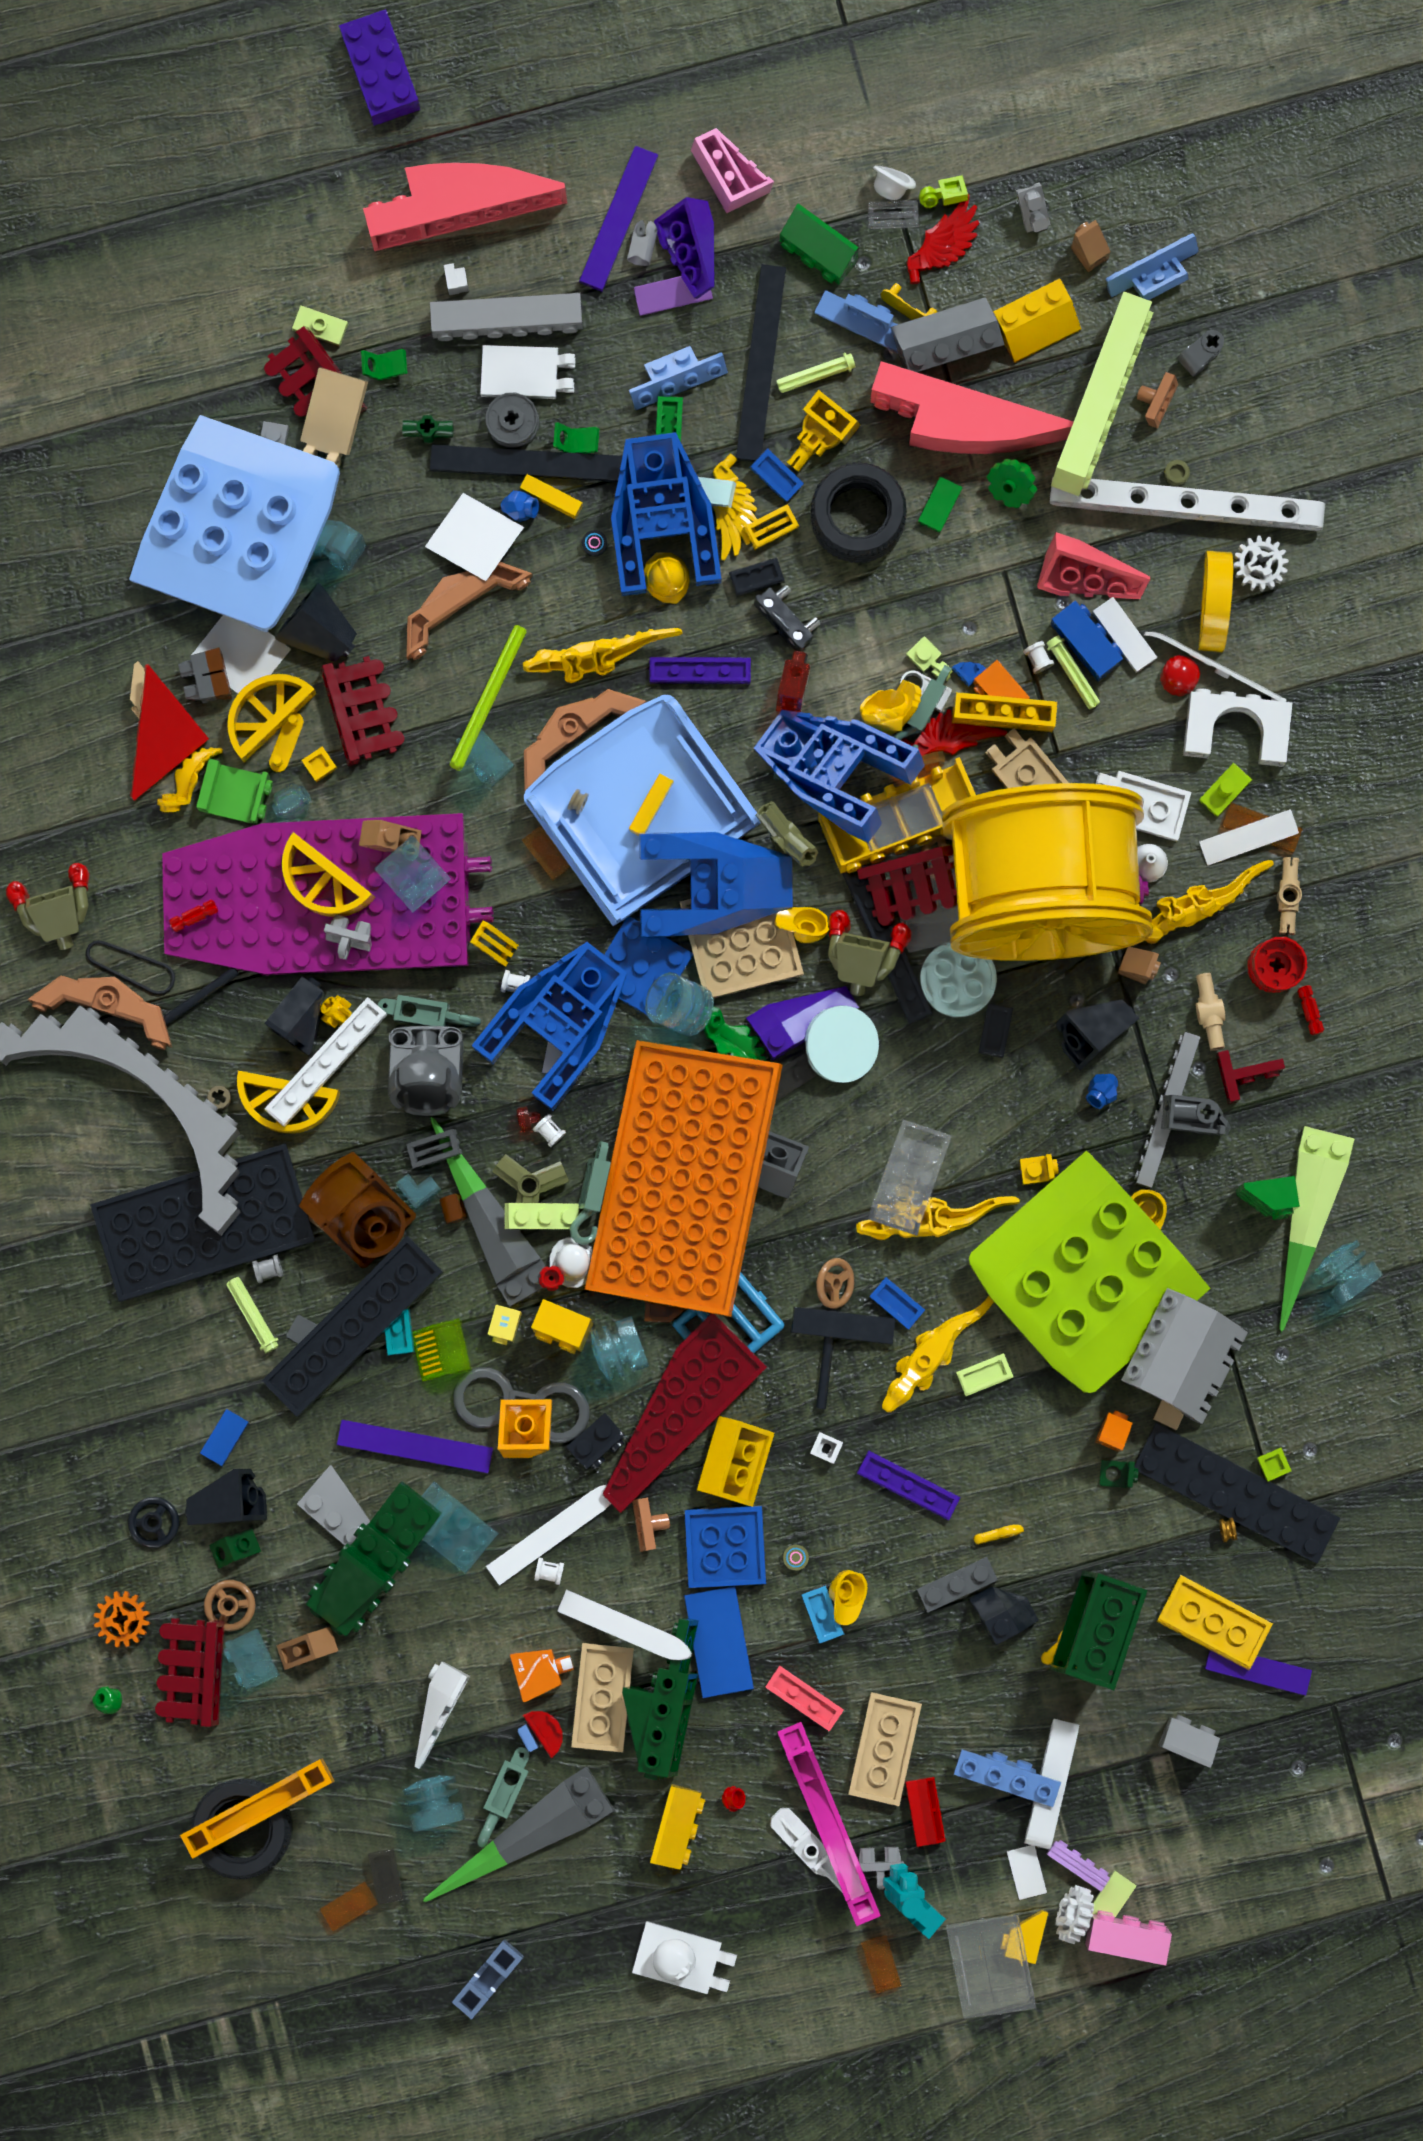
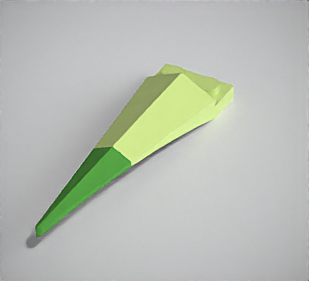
M1306 1126L1303 1127L1297 1152L1295 1179L1300 1207L1294 1210V1214L1291 1217L1279 1328L1281 1332L1286 1326L1349 1165L1354 1138Z

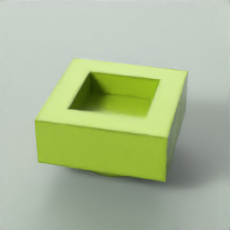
M1282 1448L1257 1457L1267 1481L1291 1472Z

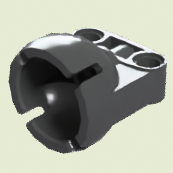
M411 1026L392 1030L389 1034L388 1095L393 1106L398 1109L404 1106V1110L407 1113L422 1116L440 1115L446 1113L450 1107L455 1108L459 1103L462 1093L464 1053L462 1032L455 1027Z

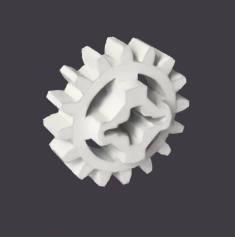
M1261 536L1257 537L1256 542L1249 538L1247 540V547L1241 544L1238 548L1241 553H1235L1234 558L1239 561L1233 564L1234 569H1239L1235 577H1243L1242 586L1250 583L1251 591L1256 586H1259L1260 591L1263 592L1266 585L1272 590L1275 587L1274 581L1280 584L1283 580L1280 575H1286L1287 569L1282 567L1289 562L1288 559H1282L1286 550H1278L1279 542H1276L1274 545L1270 544L1271 537H1268L1265 542H1262ZM1261 549H1266V550H1268V551H1270V552L1268 553V552L1262 551ZM1249 553L1251 561L1244 566L1245 556ZM1257 560L1260 563L1266 562L1264 568L1261 565L1255 566ZM1277 562V570L1272 575L1271 566ZM1251 575L1260 577V579H1256V578L1252 577Z
M1075 1885L1074 1888L1071 1887L1069 1889V1894L1065 1893L1064 1898L1060 1901V1908L1056 1917V1926H1059L1056 1934H1059L1060 1940L1075 1944V1942H1080L1081 1936H1085V1931L1091 1925L1090 1920L1093 1917L1092 1913L1094 1911V1904L1091 1903L1093 1900V1895L1090 1894L1091 1890Z

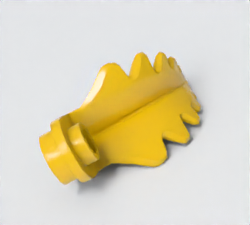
M201 748L200 752L194 751L191 754V759L185 758L182 761L183 768L175 771L177 793L163 794L162 798L157 800L160 811L176 812L180 811V805L190 804L193 790L198 782V773L209 759L223 753V749Z

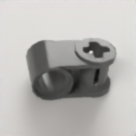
M1209 330L1182 351L1176 359L1195 377L1221 352L1224 337L1216 330ZM1208 340H1209L1210 342H1213V341L1215 340V341L1217 342V343H1216V346L1214 347V346L1212 345V346L1208 347V346H1207Z

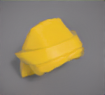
M902 680L896 691L888 689L875 692L868 696L860 705L859 711L865 724L890 736L897 731H902V727L916 712L921 702V688L914 683Z

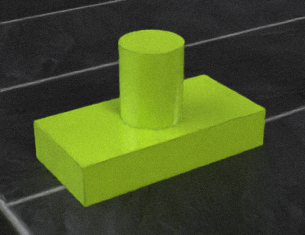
M1233 762L1199 799V802L1218 817L1252 779Z

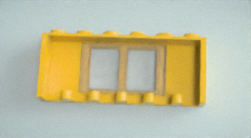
M959 757L955 759L954 766L943 770L940 766L935 767L931 770L930 775L920 779L916 777L911 785L907 783L895 788L894 784H891L884 788L883 793L871 797L870 793L862 795L860 800L876 807L882 825L869 843L848 834L819 812L818 820L840 873H852L860 869L862 865L870 862L875 864L884 860L886 855L895 853V855L902 854L910 846L915 844L919 846L925 845L938 835L945 837L942 822L943 811L951 804L976 794Z

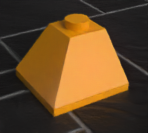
M501 1400L498 1451L504 1458H531L549 1451L552 1400Z

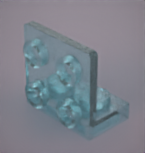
M481 729L465 764L468 766L471 763L474 766V774L483 784L488 782L493 786L515 766ZM460 738L456 740L457 747L461 740Z
M414 836L408 838L375 867V871L412 913L451 880Z
M258 1628L234 1640L224 1642L227 1647L223 1649L229 1663L235 1664L237 1672L234 1675L240 1687L245 1686L246 1690L252 1689L280 1675Z

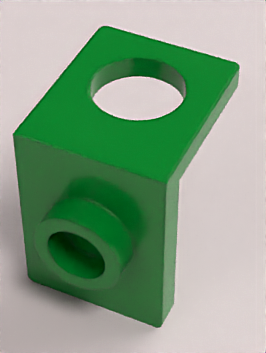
M399 349L379 355L365 350L361 351L362 374L364 376L381 381L407 374L406 350ZM368 358L372 361L373 371L368 367Z
M557 422L555 423L553 447L568 453H597L600 429L598 427L571 429ZM561 431H563L565 436L564 444L560 441Z

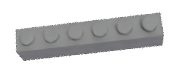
M580 293L430 302L433 338H438L439 341H450L453 337H463V339L472 340L480 335H488L489 338H499L503 334H513V336L520 337L526 336L529 332L549 335L553 331L563 330V333H576L577 329H583Z

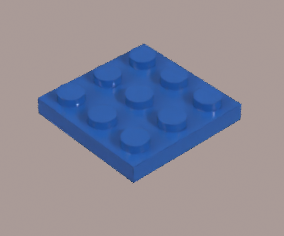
M630 916L625 919L604 954L627 972L618 999L654 1020L693 957V953L664 936L642 937L640 935V922Z
M762 1506L685 1510L689 1588L766 1584Z

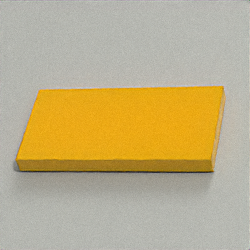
M1182 1575L1179 1576L1157 1620L1158 1623L1247 1670L1251 1669L1273 1623Z

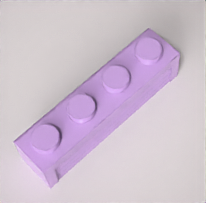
M1055 1840L1046 1854L1102 1892L1110 1879L1107 1876L1109 1873L1102 1868L1099 1870L1095 1868V1863L1088 1858L1086 1861L1080 1858L1082 1854L1075 1849L1073 1851L1067 1849L1068 1845L1063 1841L1057 1842Z

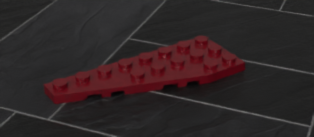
M715 1314L708 1316L676 1348L602 1494L620 1513L767 1368Z

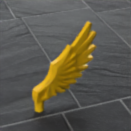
M729 454L712 472L715 479L729 480L736 483L731 508L711 505L716 516V530L719 531L721 529L722 561H725L731 545L734 556H738L741 537L746 545L750 544L748 535L743 530V527L757 520L752 513L756 512L757 508L752 504L755 499L750 496L751 490L746 488V484L738 481V477L730 469L737 461L736 457L732 454Z

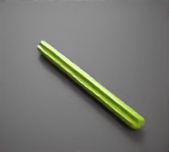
M519 625L514 626L450 761L451 768L461 771L525 637V628Z

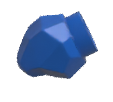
M513 490L502 500L501 510L515 521L522 522L537 516L539 502L537 498H533L523 491Z
M1096 1074L1090 1080L1088 1094L1086 1095V1100L1095 1108L1102 1109L1104 1105L1117 1099L1116 1089L1118 1080L1115 1075Z

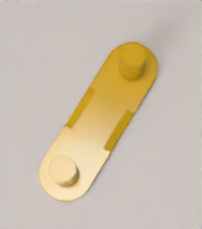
M897 283L890 290L884 289L881 292V298L887 304L911 320L937 313L936 309L930 308L924 314L917 308L915 309L904 302L902 298L897 296L901 290V286Z
M299 713L289 715L288 721L281 728L269 760V765L275 772L284 771L289 764L304 723L303 717Z

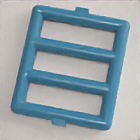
M740 1272L738 1285L772 1324L762 1334H759L734 1304L732 1318L752 1340L747 1347L755 1353L784 1328V1322L765 1301L767 1298L761 1291L757 1292ZM687 1309L673 1321L672 1325L685 1340L691 1334L685 1324L696 1315L703 1322L710 1316L709 1313Z

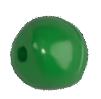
M109 1687L99 1688L95 1696H93L95 1708L106 1714L117 1713L122 1706L121 1692L118 1689Z

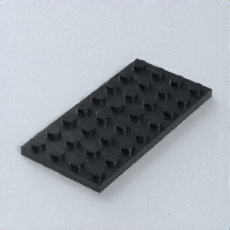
M285 1143L234 1159L238 1162L236 1167L240 1174L222 1196L224 1197L227 1193L238 1202L236 1207L240 1210V1214L222 1236L199 1218V1214L202 1212L200 1170L90 1204L119 1302L316 1242L309 1216L299 1207L303 1196L287 1144Z

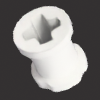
M1043 641L1037 642L1023 651L1025 655L1029 656L1034 666V674L1040 673L1054 665L1053 660L1049 659L1044 649L1045 644Z
M505 970L501 992H515L521 984L529 981L531 976H519L511 974L509 970Z
M548 1114L533 1130L534 1132H539L551 1148L566 1132L561 1130L551 1120L552 1116Z
M539 1558L534 1580L539 1581V1579H543L560 1585L564 1563L555 1564Z

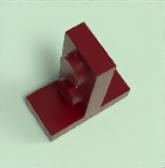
M1228 1050L1216 1054L1228 1104L1236 1103L1240 1100L1237 1081H1240V1085L1255 1082L1254 1077L1263 1075L1265 1079H1271L1280 1076L1279 1072L1285 1069L1283 1058L1233 1069Z

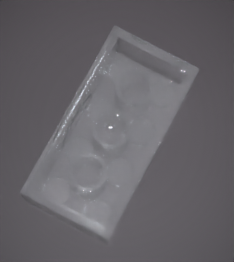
M903 1119L871 1206L869 1220L918 1236L949 1149L951 1135Z

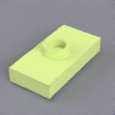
M300 306L292 330L296 332L301 327L306 326L318 340L340 347L348 322Z

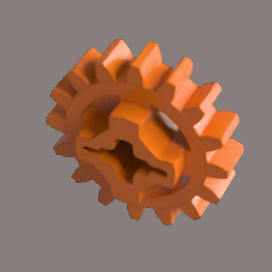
M128 1591L124 1592L123 1597L120 1596L119 1592H114V1599L105 1596L106 1604L98 1603L97 1605L101 1612L94 1613V1617L99 1618V1622L95 1623L94 1627H101L102 1629L98 1636L106 1635L105 1643L107 1644L115 1640V1647H120L122 1641H124L126 1647H129L131 1639L136 1643L140 1642L138 1635H146L147 1632L143 1627L151 1623L145 1620V1616H148L150 1611H143L142 1609L145 1607L146 1602L138 1603L139 1596L136 1594L129 1598ZM124 1602L133 1605L137 1611L131 1612L128 1610ZM114 1605V1611L111 1616L106 1618L108 1609ZM120 1612H122V1615L128 1616V1620L124 1621V1626L116 1621V1618L120 1617ZM139 1620L137 1628L131 1634V1626L135 1621ZM108 1627L116 1628L121 1637L111 1633Z

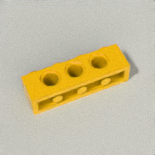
M956 692L953 700L952 723L1053 732L1056 725L1057 702Z

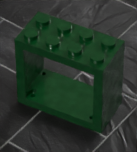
M1082 1571L1050 1669L1115 1691L1148 1590L1100 1573ZM1110 1670L1113 1671L1112 1675H1109Z

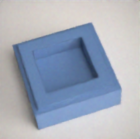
M527 1724L518 1729V1733L528 1752L539 1747Z

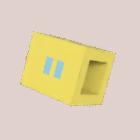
M499 1305L495 1306L488 1335L493 1337L492 1342L507 1345L508 1341L514 1343L522 1314L521 1311Z

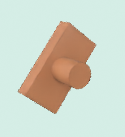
M1165 373L1158 390L1142 385L1137 394V400L1151 404L1145 418L1149 426L1157 429L1178 387L1177 379L1173 374Z
M648 1498L633 1500L640 1552L656 1549L653 1531L670 1528L668 1514L651 1516Z

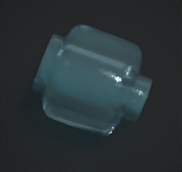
M293 783L274 794L275 803L272 804V808L279 818L283 817L288 821H292L309 811L311 797L304 786H298Z

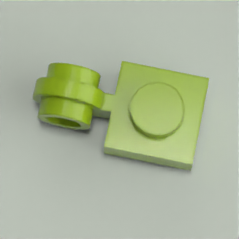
M962 175L938 180L939 188L924 187L919 194V201L926 208L936 206L940 198H942L944 205L968 201V192Z

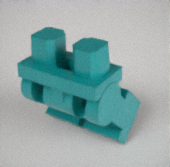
M906 1864L890 1865V1877L883 1878L885 1897L923 1935L930 1939L946 1919L924 1899L925 1891L918 1885V1876L915 1873L908 1872Z

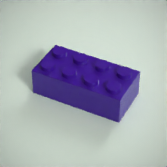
M386 9L339 25L341 36L373 125L375 126L421 110Z

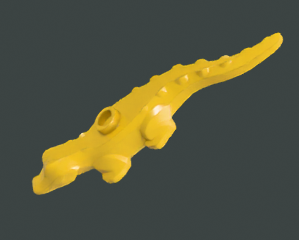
M679 628L649 629L643 633L638 631L633 636L625 635L621 639L614 637L612 640L600 639L581 642L561 651L541 649L537 651L532 659L524 661L522 666L526 672L547 673L552 670L564 671L565 681L574 683L582 679L585 673L596 671L599 675H606L615 669V662L625 658L644 645L660 639L679 636L683 632Z
M1263 861L1248 868L1225 887L1207 890L1205 885L1192 886L1187 890V895L1175 899L1171 896L1159 899L1157 907L1161 913L1152 919L1153 934L1144 941L1155 944L1164 935H1167L1169 931L1175 930V928L1193 926L1196 922L1213 916L1218 910L1222 911L1224 907L1235 902L1236 897L1243 893L1244 887L1254 877L1274 865L1273 861Z
M1012 1196L996 1197L966 1209H951L947 1206L946 1201L937 1198H931L927 1205L914 1206L913 1202L899 1200L895 1205L896 1212L894 1216H876L859 1222L856 1228L859 1234L871 1236L878 1240H885L894 1234H899L903 1238L940 1237L973 1224L995 1208L1016 1205L1020 1203V1200Z
M989 1296L977 1308L952 1317L939 1327L917 1336L916 1349L910 1356L902 1358L896 1364L897 1372H901L902 1375L896 1378L888 1387L886 1397L882 1403V1408L886 1412L890 1413L910 1400L916 1386L919 1387V1390L923 1391L931 1386L933 1373L940 1365H948L951 1362L954 1341L960 1332L980 1319L993 1304V1300Z

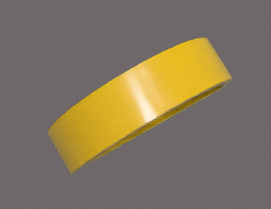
M1205 551L1198 650L1224 652L1229 628L1233 586V555L1231 552Z
M272 674L250 682L238 693L228 715V734L234 750L243 763L288 721L289 715L297 713L317 694L310 684L291 675ZM277 685L276 713L273 715L253 694L263 688ZM285 685L300 689L284 704ZM247 700L267 719L265 723H237L240 710ZM236 731H256L241 746L239 745Z
M294 832L291 834L282 856V872L291 894L302 905L323 916H349L361 911L376 898ZM296 850L301 851L316 864L293 867ZM325 872L304 898L297 888L294 875ZM333 877L336 907H324L312 903ZM342 884L359 898L344 905Z
M238 1071V1093L245 1109L262 1126L279 1133H301L318 1126L332 1113L340 1096L339 1090L321 1087L312 1098L327 1100L325 1106L315 1114L307 1102L302 1109L309 1119L298 1124L283 1127L278 1121L274 1123L263 1118L255 1111V1108L279 1093L290 1080ZM246 1085L268 1090L250 1101Z

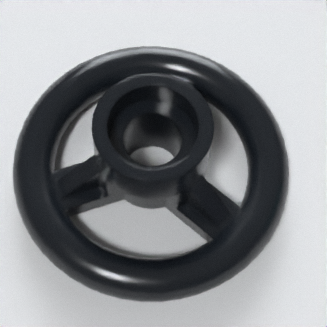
M148 1497L139 1501L132 1508L128 1518V1528L133 1539L140 1545L147 1548H160L170 1543L176 1536L179 1529V1515L175 1507L166 1499ZM152 1504L159 1505L155 1512L146 1513L142 1519L137 1518L138 1513L144 1507ZM165 1510L169 1512L172 1520L171 1529L167 1535H165L161 1528L163 1525L162 1515ZM153 1517L157 1519L155 1527L149 1525V1520ZM136 1527H143L145 1531L155 1533L158 1540L145 1539L139 1534Z

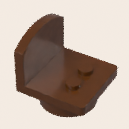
M354 1152L343 1156L329 1166L313 1182L299 1205L361 1268H366L376 1257L383 1256L393 1250L402 1239L405 1228L416 1218V1213Z

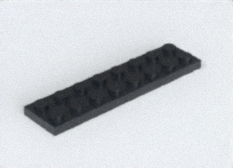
M406 1236L262 1381L296 1417H300L444 1272L409 1236Z
M1157 1423L1152 1428L1135 1462L1134 1468H1138V1473L1228 1519L1233 1518L1234 1522L1318 1564L1340 1520V1517L1267 1481Z

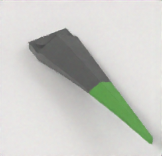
M431 1117L435 1133L444 1132L437 1121ZM449 1137L439 1140L440 1144L451 1141ZM453 1148L444 1149L443 1152L451 1151ZM462 1154L446 1159L495 1282L509 1307L512 1308L544 1290L545 1288L539 1283V1278L541 1277L540 1271L545 1265L519 1229H505L504 1209Z
M588 1766L559 1784L426 1896L423 1902L434 1899L581 1831L612 1813L614 1808Z

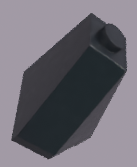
M317 583L299 603L291 617H288L275 639L281 643L336 662L342 655L347 657L353 650L355 645L352 642L357 633L324 587Z
M301 977L264 1024L273 1033L312 1058L315 1053L322 1015L321 1005L324 1002L325 993L321 990L323 986L312 977L308 980Z
M1123 999L1068 1010L1056 1022L1058 1031L1062 1032L1064 1041L1061 1043L1063 1052L1079 1070H1082L1125 1033L1139 1017Z
M233 1469L186 1499L185 1515L188 1525L267 1520L266 1494L262 1487H257L254 1483L255 1474L252 1469Z
M990 1587L969 1598L993 1645L1000 1644L1039 1621L1027 1597Z

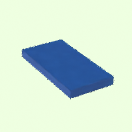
M735 1586L684 1595L688 1618L699 1620L694 1642V1652L703 1698L754 1689Z

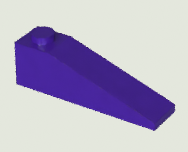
M686 197L655 219L654 224L657 227V235L663 249L668 250L671 255V262L673 265L678 266L682 273V280L692 296L698 299L714 288V222L708 201Z
M844 986L768 1004L746 1017L757 1037H759L770 1058L774 1061L805 1042V1035L809 1024L821 1011L835 1006H849L856 1009L859 1006L847 987Z

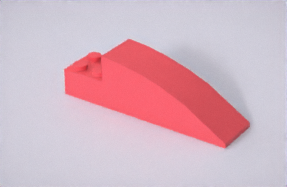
M439 163L406 167L405 171L411 196H397L392 201L386 203L380 201L373 202L368 207L363 208L374 251L566 204L567 196L564 183L514 168L479 163Z
M882 361L871 392L870 403H873L876 408L884 411L893 409L898 411L899 415L906 418L915 416L909 446L933 451L961 454L1015 452L1067 440L1074 423L1058 416Z

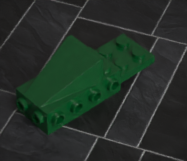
M401 1481L367 1525L362 1523L353 1534L356 1537L355 1541L351 1545L347 1543L338 1554L340 1558L337 1564L332 1563L323 1573L326 1578L320 1585L317 1582L310 1590L308 1595L311 1598L306 1605L310 1607L311 1613L317 1618H324L331 1624V1629L339 1635L344 1634L348 1636L352 1631L357 1633L366 1622L363 1617L368 1611L372 1614L381 1601L378 1598L383 1591L387 1594L396 1583L393 1578L398 1572L402 1574L411 1564L410 1556L442 1515V1512Z
M679 1618V1622L674 1624L672 1635L682 1640L692 1653L699 1620ZM691 1657L685 1660H671L667 1658V1664H670V1666L659 1668L658 1672L653 1674L651 1687H654V1691L635 1686L623 1687V1698L639 1764L638 1771L644 1772L645 1778L659 1780L664 1779V1777L678 1776L698 1673L688 1672Z

